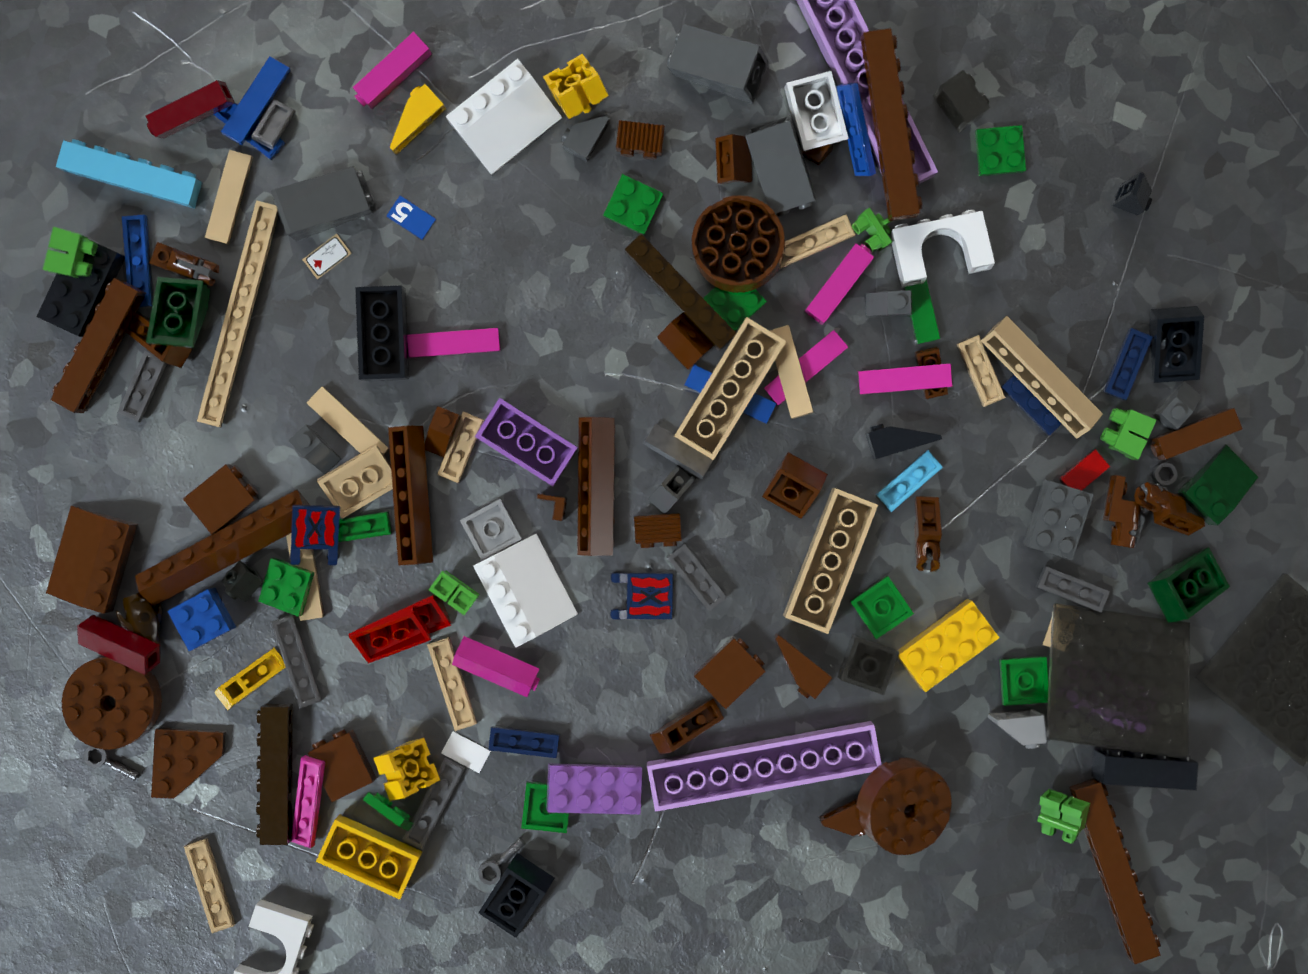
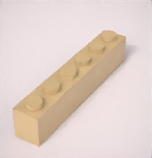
M1008 316L998 322L981 340L1076 439L1091 430L1103 415Z

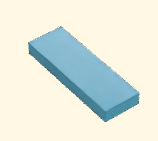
M926 450L879 491L876 496L892 512L942 469L943 466L929 450Z

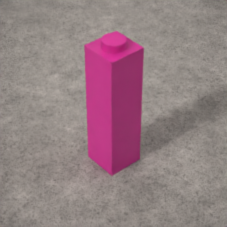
M412 32L352 87L357 93L354 97L363 107L367 104L373 109L432 55L430 49L415 32Z
M855 244L804 312L823 325L874 258L871 255L872 251L863 244L860 246Z
M466 636L463 637L452 662L453 666L525 697H528L530 690H536L540 678L537 677L539 668Z

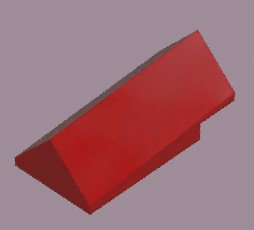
M434 594L349 633V638L367 663H371L430 641V633L451 626V621L443 600Z

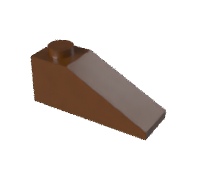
M137 311L126 333L162 362L182 368L192 348L147 344L150 319Z
M776 633L774 638L795 683L799 686L797 691L807 699L810 696L816 699L832 677Z
M711 699L651 733L650 737L660 755L671 753L723 720L724 717L714 699Z

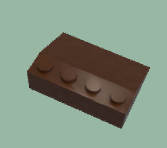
M71 506L46 593L82 608L103 614L113 612L138 524Z

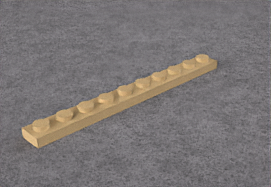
M256 200L197 422L222 427L279 215L276 205Z

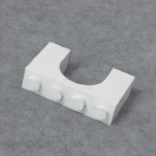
M968 210L963 212L962 215L954 217L952 214L941 216L939 220L935 221L923 219L918 221L917 224L910 226L904 223L895 226V229H892L890 234L902 288L925 282L927 274L921 249L922 244L932 236L946 235L952 237L961 245L969 274L990 270L995 264L983 211L975 212V210Z
M261 899L255 905L249 927L272 934L281 940L286 950L285 965L277 971L264 972L240 964L233 974H298L300 968L296 966L298 960H302L306 952L307 946L304 945L306 937L309 938L312 933L314 924H311L313 916Z

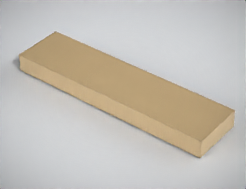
M229 150L205 238L229 245L253 160L251 155Z
M847 214L785 241L784 257L779 269L854 237L855 232Z
M789 325L770 330V332L786 341L775 359L791 419L814 413Z
M323 386L307 402L315 412L358 452L362 453L376 444L383 455L390 449Z
M291 534L286 536L289 555L291 550ZM300 549V564L296 566L315 573L303 615L299 616L300 621L324 617L314 551L313 549Z
M450 637L427 644L454 730L458 731L476 725L477 720L461 670L452 665L455 652Z
M208 838L185 845L184 849L211 932L215 933L233 927L235 921Z

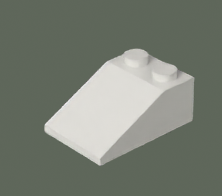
M832 71L786 83L784 89L803 151L849 139Z

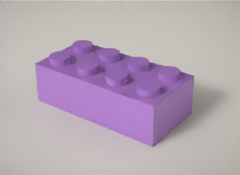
M501 398L498 399L475 435L477 439L551 486H555L578 450V447Z
M548 763L546 810L548 813L641 815L642 767L635 765Z

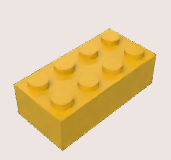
M966 599L894 653L920 689L926 693L999 639V636L974 602Z
M339 814L332 824L316 862L397 899H401L423 851Z

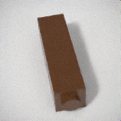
M1235 408L1225 409L1179 427V429H1174L1151 438V450L1159 460H1166L1240 431L1242 426Z

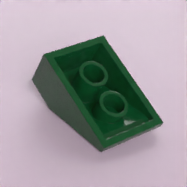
M157 277L146 340L147 344L194 348L207 313L210 289L204 284V281Z
M1225 445L1177 493L1185 499V502L1200 517L1204 518L1208 525L1218 526L1236 508L1258 479V476Z
M1209 547L1166 569L1147 583L1168 623L1189 619L1230 587Z

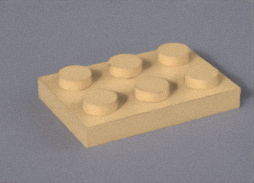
M377 444L317 479L318 484L333 506H340V516L342 519L393 489L391 465Z

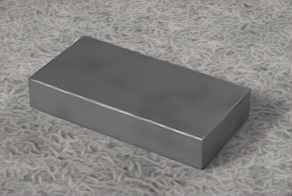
M274 99L252 134V139L273 150L295 114V110Z

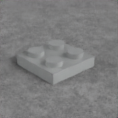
M501 499L460 520L481 561L522 539Z

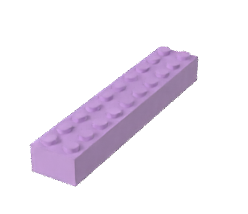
M796 0L832 71L837 85L858 83L872 156L881 172L860 40L863 32L869 31L854 0ZM908 111V118H905L906 127L911 129L912 140L909 141L910 150H913L915 154V164H912L913 172L917 173L920 184L934 177L938 171Z
M871 721L648 761L647 770L656 812L870 773L881 765L875 726Z

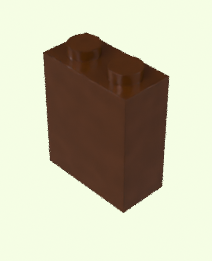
M225 464L183 498L211 535L227 527L260 500L256 496L258 491L251 483L247 484L243 480L244 474L236 465Z
M733 636L694 673V677L725 709L766 672L762 667L765 663L756 654L752 657L747 652L749 646L741 638L736 640Z
M343 729L333 734L334 739L328 742L322 739L312 745L313 749L308 752L309 757L325 762L323 786L331 802L371 784L377 779L353 729L348 732Z

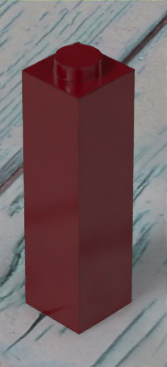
M216 80L146 115L147 127L153 136L164 139L235 104L226 83Z
M92 615L77 626L79 645L146 675L160 663L159 644L98 616Z

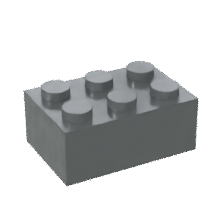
M1043 480L1023 545L1073 560L1094 494Z

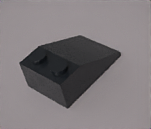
M1197 306L1151 309L1150 336L1153 337L1150 346L1154 383L1200 380L1205 316Z
M516 853L478 913L517 938L555 877Z

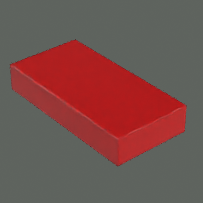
M1093 449L1059 480L1065 486L1082 491L1110 466L1097 450Z

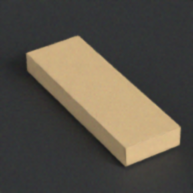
M975 336L957 344L982 406L985 407L1006 398L980 336Z
M462 412L437 475L456 483L460 482L477 441L475 435L485 420Z

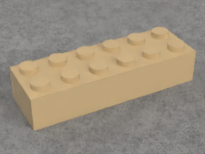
M746 317L674 437L714 460L786 341Z
M832 488L783 616L785 618L829 634L878 504Z

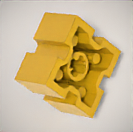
M583 54L567 62L568 66L562 70L557 68L543 76L553 98L561 106L568 119L581 114L582 111L589 113L592 109L589 103L592 105L598 104L609 96L599 74Z
M425 738L406 742L394 750L374 757L379 774H385L388 782L383 785L390 801L406 798L418 792L419 789L440 781L434 763H428L427 756L431 754Z

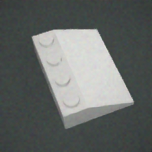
M518 59L446 116L452 127L491 175L562 119L556 108Z
M537 534L473 566L515 648L578 614Z

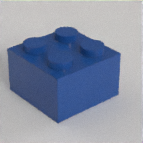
M216 588L207 589L167 611L189 652L237 628Z

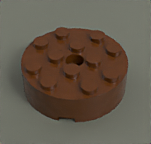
M749 196L725 197L712 206H708L695 223L692 233V249L695 263L702 276L719 289L737 293L755 290L769 282L782 264L785 250L783 226L775 212L764 202ZM738 240L744 242L741 247L737 248L732 244Z
M105 656L86 662L76 669L68 679L62 694V713L70 731L83 743L105 750L118 749L142 738L155 725L162 706L161 689L155 675H152L150 671L144 675ZM111 696L115 699V706L111 705L109 701Z
M902 757L890 763L885 762L877 767L862 785L857 800L859 824L870 839L892 854L911 855L920 852L935 843L950 819L952 800L949 787L940 774L919 760Z

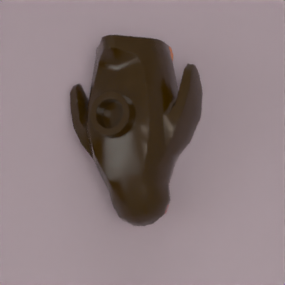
M140 593L124 598L123 607L126 619L118 610L116 611L121 625L126 630L160 645L159 628L163 614L161 603L157 604L155 608Z

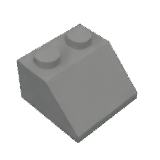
M1034 709L988 714V718L1021 745H1026V748H1039L1040 744L1047 743L1044 715Z

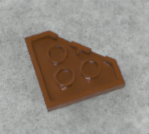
M156 728L151 798L174 799L224 755L226 732Z

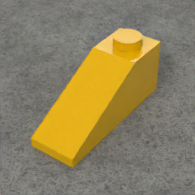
M426 84L422 87L417 86L410 93L411 97L407 100L390 145L391 150L396 155L446 110L444 104Z
M274 647L219 686L214 692L227 710L231 709L285 669L283 658Z

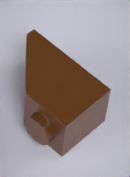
M437 406L426 436L425 450L445 457L461 415Z
M858 798L820 816L819 819L822 825L851 836L865 835L858 821L860 820L859 809L857 808Z

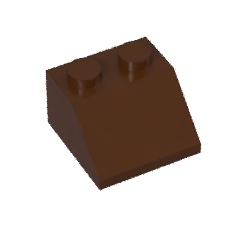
M788 452L777 468L762 497L802 519L820 493L828 474Z

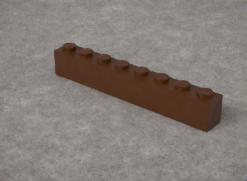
M891 28L863 32L860 40L889 221L914 218L922 210L921 196H917L916 187H919V179L917 173L913 172L912 164H915V154L913 150H910L909 141L912 140L911 129L906 127L905 118H908L907 105L903 104L902 101L904 84L903 81H899L898 72H901L900 59L896 58L894 50L897 49L896 35H892Z
M298 489L135 575L139 593L153 606L163 602L291 534L293 505L310 504Z
M1093 778L1070 786L1069 789L1072 797L1090 803L1084 832L1128 958L1134 964H1138L1161 956L1158 949L1161 947L1158 936L1152 932L1153 920L1143 904H1146V900L1142 891H1138L1136 885L1139 882L1134 869L1130 868L1128 861H1131V857L1127 848H1123L1121 842L1124 839L1120 827L1115 825L1113 818L1116 817L1113 806L1111 804L1108 805L1106 796H1109L1105 784Z

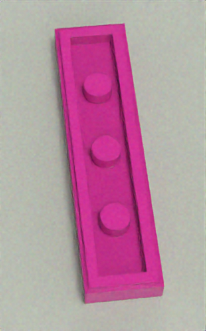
M499 328L407 335L409 358L500 351Z
M835 330L799 358L805 383L848 348ZM779 376L763 388L777 406L786 399Z
M951 364L858 371L860 394L953 387Z
M305 755L301 758L291 842L312 848L315 846L325 762Z

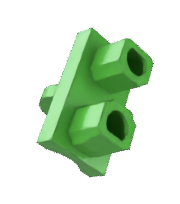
M870 208L862 212L852 224V228L858 235L865 230L867 231L870 238L863 243L872 252L878 249L881 251L892 243L888 236L891 230L887 225L892 221H889L888 218L884 220L880 213L874 215Z

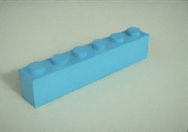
M72 139V142L63 140L56 164L57 168L68 173L194 209L202 182L196 179V174L182 171V174L174 172V168L162 164L160 168L151 166V161L138 158V162L130 160L129 155L121 152H116V155L109 154L108 149L94 145V149L88 148L86 143Z

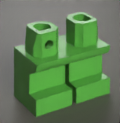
M53 227L48 247L57 251L47 250L43 270L75 278L91 276L92 264L82 261L84 253L95 255L98 244L81 234Z
M1115 408L1112 410L1109 420L1118 423L1117 429L1114 431L1105 428L1100 439L1109 444L1108 448L1124 454L1125 457L1131 460H1139L1147 443L1145 439L1149 438L1156 419L1134 410Z
M447 570L445 572L442 571L429 588V591L443 601H449L447 604L463 615L467 613L480 595Z
M1048 789L1040 796L1039 805H1041V813L1038 816L1037 822L1041 823V832L1050 836L1054 835L1057 829L1062 830L1063 841L1072 844L1077 840L1079 833L1085 828L1090 803L1071 796L1068 798L1066 794Z

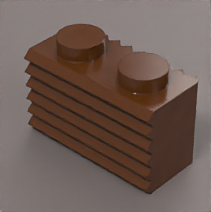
M619 120L616 152H620V155L625 157H634V154H642L643 158L655 160L657 156L661 157L665 126Z
M680 513L634 516L636 544H640L641 548L654 547V543L663 542V547L677 546V541H682Z

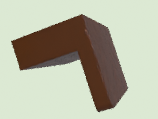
M730 134L715 138L717 184L733 182L751 183L752 158L746 137Z
M683 313L670 322L657 337L686 369H690L714 346Z
M537 494V499L555 501L552 520L563 521L567 498Z

